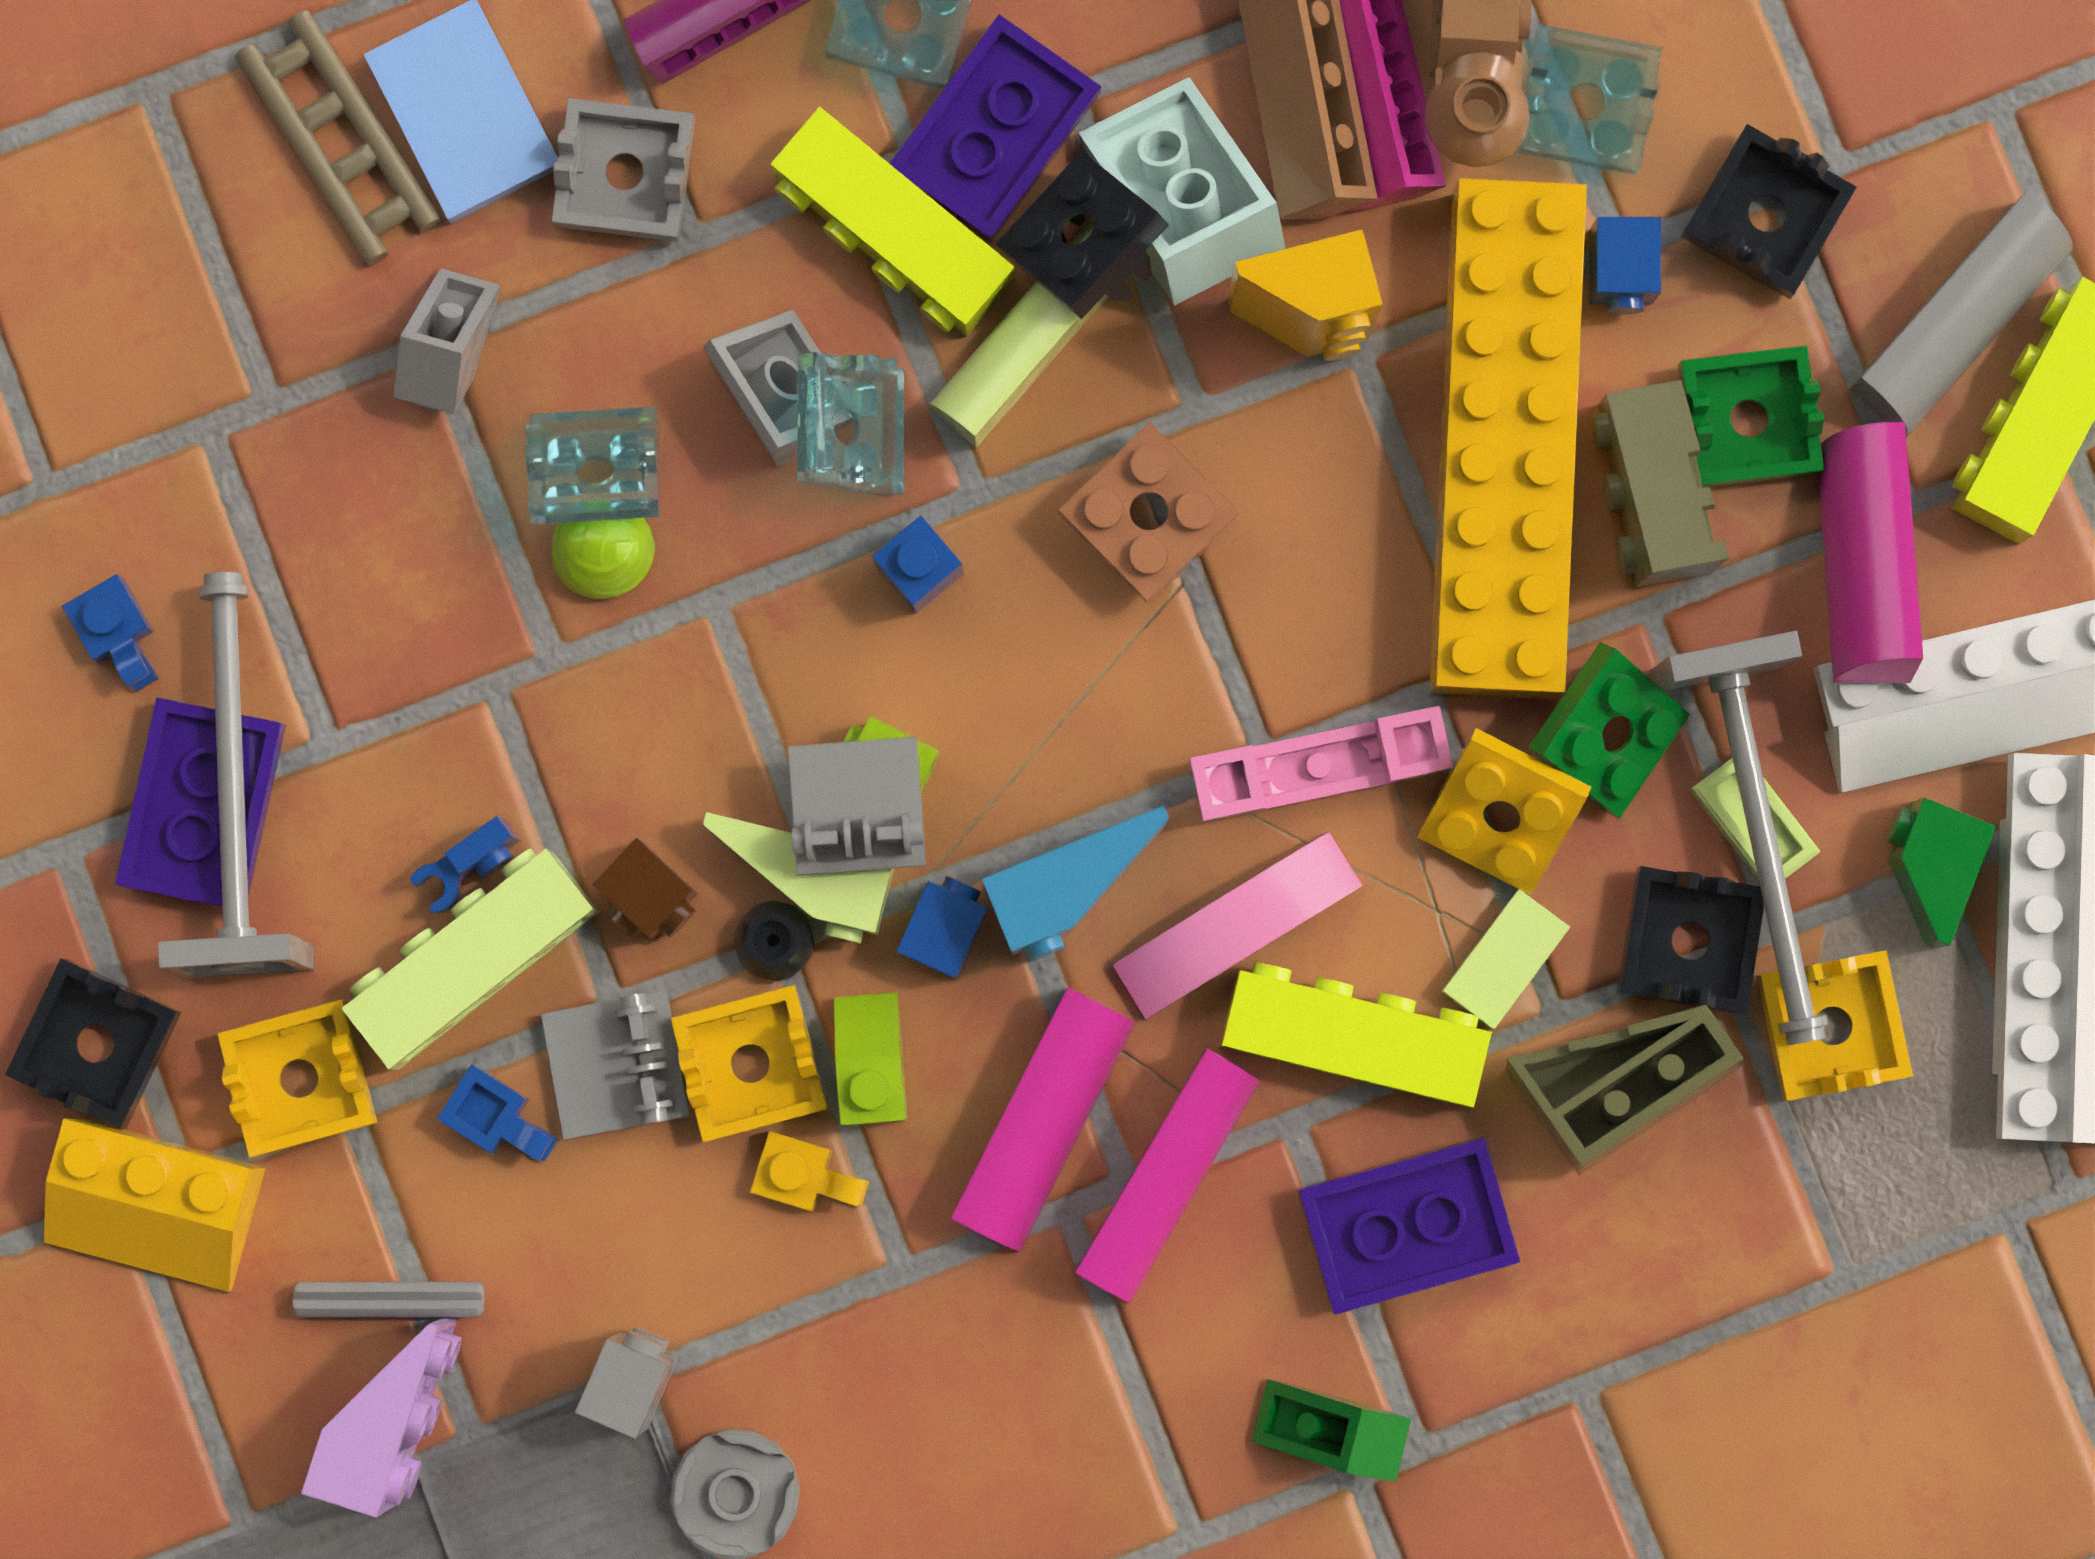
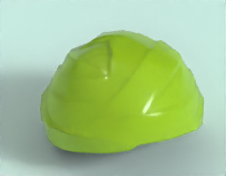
M606 498L592 499L569 510L557 524L552 536L550 557L555 573L570 590L591 599H611L632 590L643 580L653 562L655 541L645 518L635 508L616 500Z

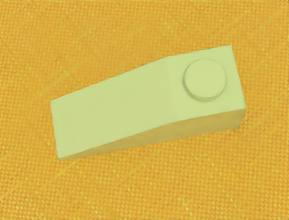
M706 812L703 825L812 918L825 922L824 935L860 944L864 932L878 935L894 868L797 875L792 833Z

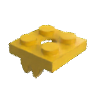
M1475 728L1467 745L1459 753L1454 768L1448 773L1417 838L1532 895L1587 800L1591 786ZM1495 801L1510 803L1520 814L1519 826L1509 832H1499L1492 829L1484 819L1483 812L1485 807Z
M1887 950L1804 966L1815 1016L1827 1007H1837L1843 1010L1850 1019V1034L1845 1041L1837 1045L1826 1044L1820 1039L1787 1045L1785 1033L1780 1034L1778 1026L1780 1023L1789 1022L1779 972L1756 975L1782 1101L1843 1092L1849 1089L1868 1087L1883 1082L1913 1077Z
M796 985L670 1018L679 1050L680 1069L687 1083L686 1092L692 1108L695 1110L703 1143L829 1109ZM745 1045L761 1047L769 1058L767 1074L760 1081L754 1083L741 1081L732 1070V1058L735 1052Z
M346 1000L333 1001L217 1033L226 1066L223 1067L222 1073L223 1085L230 1090L232 1101L229 1104L230 1112L236 1122L241 1124L249 1158L378 1124L353 1025L341 1009L347 1004ZM298 1059L310 1062L318 1073V1083L315 1090L302 1098L289 1095L281 1083V1075L285 1066Z

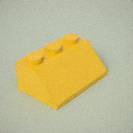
M1363 229L1236 261L1227 298L1230 312L1307 357L1323 353L1325 361L1338 360L1359 353L1361 351L1359 343L1368 341L1383 305Z
M83 1118L63 1119L45 1183L44 1243L231 1292L266 1167Z

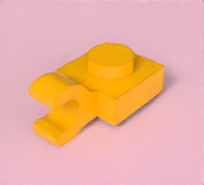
M769 1131L750 1193L808 1211H814L819 1194L855 1206H863L870 1181L828 1169L832 1149Z

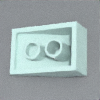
M1190 77L1079 132L1080 141L1089 157L1154 208L1169 224L1145 252L1150 256L1152 273L1174 306L1232 277L1236 261L1286 249L1276 201Z

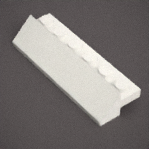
M2095 600L1923 640V660L1911 683H1833L1832 662L1813 668L1828 730L1824 732L1839 794L2095 733Z
M2012 753L2008 755L2006 819L2000 820L1992 1061V1074L1998 1075L1996 1139L2095 1143V755L2082 754L2071 756Z

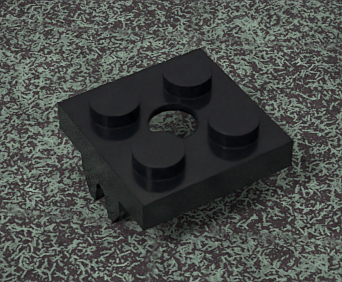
M1747 124L1681 237L1786 298L1791 299L1857 187L1828 170L1829 165L1824 156L1819 153L1806 155L1799 150L1800 143L1791 138H1779L1777 141ZM1771 196L1781 202L1785 210V220L1780 228L1765 232L1757 229L1751 223L1749 207L1756 198Z
M1081 151L999 239L996 245L1008 258L1082 320L1104 295L1111 300L1127 302L1133 296L1127 284V279L1130 275L1134 274L1145 281L1149 279L1152 275L1151 259L1145 251L1169 224L1154 208L1086 153ZM1085 215L1091 216L1093 219V230L1089 237L1077 245L1065 244L1067 240L1063 233V228L1066 223L1070 221L1081 226L1085 221Z
M1644 866L1637 867L1617 993L1695 1007L1707 1005L1712 1010L1742 1015L1747 1014L1764 912V902L1760 886L1737 883L1724 877L1701 876L1700 873L1673 872ZM1685 922L1698 923L1706 930L1709 937L1707 951L1703 956L1695 960H1687L1680 957L1672 946V935L1675 929Z
M60 958L5 1075L34 1088L33 1090L37 1094L45 1098L55 1099L64 1103V1107L84 1114H90L120 1129H127L182 1012L71 960ZM95 1024L109 1029L114 1038V1049L111 1055L104 1061L97 1063L84 1059L78 1050L79 1035L86 1027Z

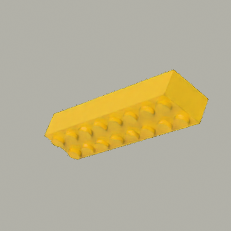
M1459 178L1452 193L1429 690L1431 694L1556 700L1565 693L1587 184Z

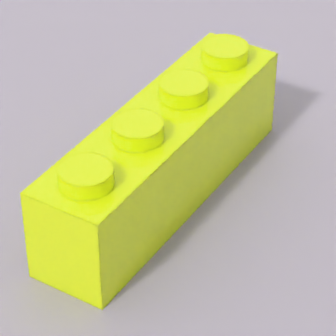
M820 106L771 163L774 177L779 181L774 189L788 204L801 213L808 207L812 208L827 221L822 229L833 241L849 253H852L858 246L876 261L871 270L885 284L898 293L905 286L924 301L919 308L920 311L946 333H949L955 326L965 336H968L1015 280V267Z
M2084 277L2066 291L2057 288L2051 296L2039 322L2047 325L2037 347L2031 343L2027 344L2011 371L2010 377L2018 380L2008 402L2001 398L1997 400L1981 429V432L1988 435L1989 438L1979 457L1969 454L1952 483V487L1960 491L1951 509L2017 544L2034 536L2095 420V283Z
M1254 962L1252 973L1242 970L1237 972L1220 1047L1474 1108L1492 1034L1490 1031L1477 1028L1478 1016L1441 1008L1439 1019L1414 1013L1417 1001L1379 992L1377 1003L1352 998L1353 985L1321 977L1316 978L1315 986L1311 988L1289 982L1291 970L1260 962Z

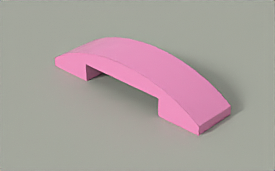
M1440 706L1378 718L1373 722L1253 747V745L1189 758L1202 821L1309 802L1454 768Z
M1328 832L1178 923L1112 966L1146 1020L1362 887V884Z

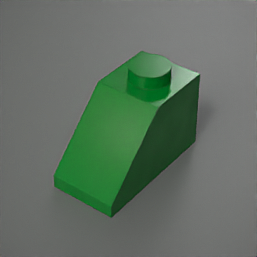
M1924 797L1912 801L1908 809L1900 807L1896 812L1886 838V842L1894 845L1888 861L1924 943L1940 948L1951 946L1996 826Z
M1267 1379L1252 1442L1344 1473L1396 1482L1411 1418L1364 1403Z

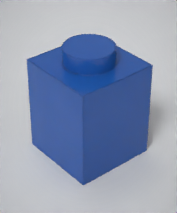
M1597 217L1589 229V304L1606 305V312L1610 314L1629 315L1644 312V305H1652L1661 294V217Z
M921 515L872 556L875 567L916 614L964 574L962 562Z
M948 876L945 877L942 886L928 881L896 952L957 980L988 911L987 907L977 903L981 891Z

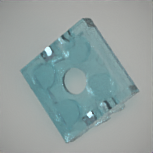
M892 0L839 1L825 49L826 58L944 90L950 82L973 0H915L922 9V19L916 28L907 32L894 30L885 19L886 8Z
M1538 24L1524 90L1528 101L1530 121L1525 139L1515 152L1637 175L1641 168L1646 136L1654 116L1652 108L1659 89V78L1657 76L1663 47ZM1589 84L1597 87L1602 92L1605 99V107L1598 117L1584 120L1576 117L1571 112L1568 105V97L1575 87Z
M820 352L799 354L797 482L883 497L904 495V369L898 368V359H879V355L875 354L842 357ZM840 408H844L846 414L855 423V434L853 440L848 445L841 443L834 432V416Z
M657 406L530 414V424H525L527 439L525 457L529 480L528 509L531 525L660 517L659 418ZM592 460H604L614 467V472L609 479L595 484L582 481L577 476V472L583 467L584 463Z

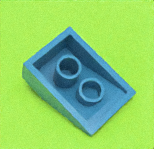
M1165 806L983 878L982 881L1012 956L1025 952L1028 961L1032 962L1064 949L1065 945L1062 936L1073 932L1164 829L1169 819Z

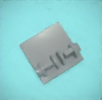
M917 737L788 746L794 827L792 828L793 853L796 855L797 875L926 866Z
M667 990L648 994H634L620 997L617 1000L541 1014L563 1140L690 1116L683 1074L679 1065L677 1042L670 1019L672 1014Z

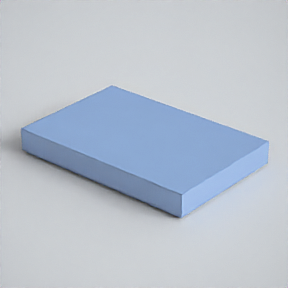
M470 0L363 54L451 224L554 172V162H558L559 159L477 0Z

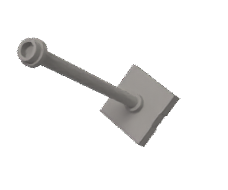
M238 572L208 573L204 575V586L199 588V597L201 600L211 601L223 928L216 930L217 938L158 942L159 968L177 973V975L185 978L314 970V950L312 944L289 933L257 935V929L249 927L237 600L248 598V586L243 585V574Z
M1797 631L1669 656L1650 669L1653 682L1665 692L1709 683L1711 694L1719 693L1789 1022L1778 1024L1780 1034L1785 1033L1787 1045L1826 1038L1824 1025L1828 1024L1826 1015L1815 1016L1744 687L1750 686L1748 675L1778 670L1802 657Z

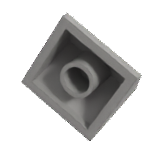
M794 310L709 340L703 346L711 364L777 468L849 424L860 415Z

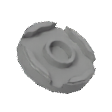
M729 1428L705 1436L684 1454L673 1475L670 1502L678 1525L693 1546L716 1558L745 1559L767 1551L785 1536L798 1512L800 1484L793 1461L777 1442L754 1430Z

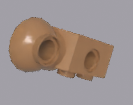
M1433 0L1429 73L1430 77L1435 78L1434 87L1428 95L1424 115L1427 133L1435 147L1455 163L1470 167L1495 165L1511 156L1525 139L1530 115L1527 97L1522 91L1524 55L1521 52L1523 39L1528 40L1530 32L1531 1ZM1472 99L1483 100L1492 107L1495 119L1486 124L1473 123L1465 116L1462 105Z

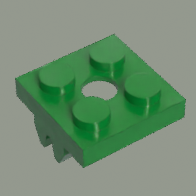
M1807 345L1680 361L1678 364L1679 379L1682 380L1700 447V455H1697L1696 458L1702 488L1817 475L1824 471L1820 435L1824 425V413L1818 411L1817 406L1821 390L1818 381L1811 376ZM1754 401L1764 408L1767 414V425L1761 434L1755 437H1745L1734 430L1731 424V413L1738 403Z
M1600 642L1528 748L1539 757L1538 760L1591 786L1587 798L1605 813L1620 819L1690 716V713L1616 648ZM1624 716L1629 724L1628 738L1619 749L1607 751L1604 748L1602 737L1604 727L1612 718Z

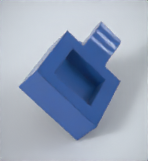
M116 574L62 605L91 659L101 663L112 656L114 665L127 687L132 685L134 690L138 692L159 679L137 642L154 631L123 577Z
M496 816L445 852L443 858L433 864H427L417 869L411 876L410 881L414 886L419 887L430 878H440L445 886L444 894L439 900L434 901L429 908L433 913H444L457 903L461 893V882L464 877H470L477 872L481 879L499 870L513 858L508 849L518 843L520 839L505 819Z
M472 1064L437 1120L493 1154L496 1153L505 1139L537 1161H540V1159L546 1161L559 1140L547 1131L519 1116L529 1101L527 1097L477 1065Z

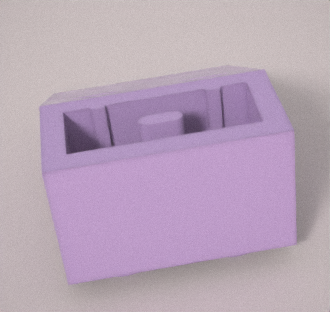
M445 1317L429 1323L321 1430L301 1494L376 1518L396 1505L399 1506L403 1498L410 1499L422 1466L421 1461L413 1459L417 1444L423 1435L428 1437L431 1435L442 1404V1399L433 1397L438 1379L441 1378L443 1373H451L460 1350L462 1337L453 1335L458 1319Z

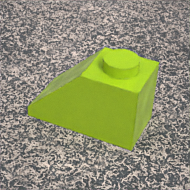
M898 992L834 997L835 1064L840 1125L908 1120Z

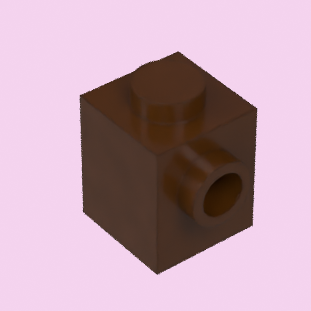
M637 837L592 884L613 904L607 910L606 915L632 939L641 931L647 937L654 940L662 931L671 938L696 911L689 903L698 893Z

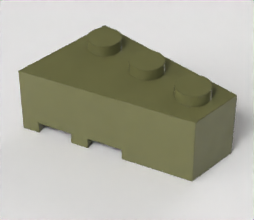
M1682 380L1605 394L1598 403L1599 412L1592 413L1591 425L1597 450H1607L1611 474L1604 475L1603 484L1610 513L1619 512L1624 536L1616 537V553L1621 573L1623 575H1632L1634 589L1711 574L1729 559L1725 540L1713 542L1707 510L1714 509L1715 503L1710 486L1702 488L1696 458L1697 455H1700V447Z
M1703 1005L1629 1025L1625 1029L1588 1039L1585 1037L1570 1041L1566 1045L1507 1058L1506 1071L1579 1176L1736 1072L1744 1057L1708 1006Z

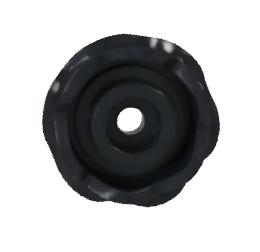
M766 901L752 907L740 919L735 929L734 946L740 964L751 975L771 981H783L793 977L810 960L814 950V938L809 920L800 909L778 901ZM773 934L777 935L780 940L779 944L775 947L769 946L767 942L768 937Z

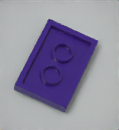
M999 14L892 159L890 165L952 216L992 243L1101 93V86Z
M156 698L115 885L222 907L215 709ZM241 715L249 896L286 725L280 722Z
M1484 1137L1297 1189L1334 1315L1520 1263Z

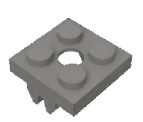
M568 98L565 126L558 134L557 140L559 160L554 162L553 169L554 184L556 186L552 214L554 227L679 242L696 120L694 114ZM617 156H634L643 166L642 180L636 187L630 190L616 189L607 180V167Z

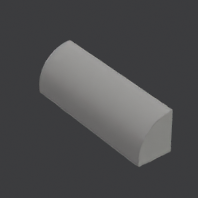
M2027 190L2012 204L1849 389L1887 422H1905L1907 438L2072 252V239L2058 217L2030 190Z

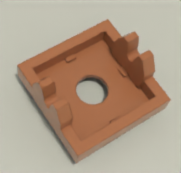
M1149 422L1058 510V514L1148 604L1167 584L1178 578L1195 558H1199L1207 550L1213 540L1238 517L1239 511ZM1141 494H1156L1167 505V519L1157 529H1141L1131 519L1130 506L1134 499Z

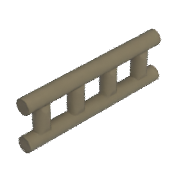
M308 10L294 15L288 21L290 29L297 38L296 41L267 59L264 58L256 44H249L243 47L234 57L367 266H372L382 261L388 255L387 249L379 238L381 235L410 217L419 231L424 233L436 227L442 221V218ZM312 61L330 92L298 111L280 83V80ZM345 113L363 141V144L331 163L313 135V132ZM378 165L397 196L364 215L346 187V184Z

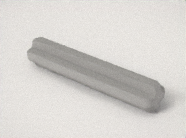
M299 1282L294 1287L292 1297L293 1311L297 1317H478L483 1314L485 1308V1290L480 1282Z

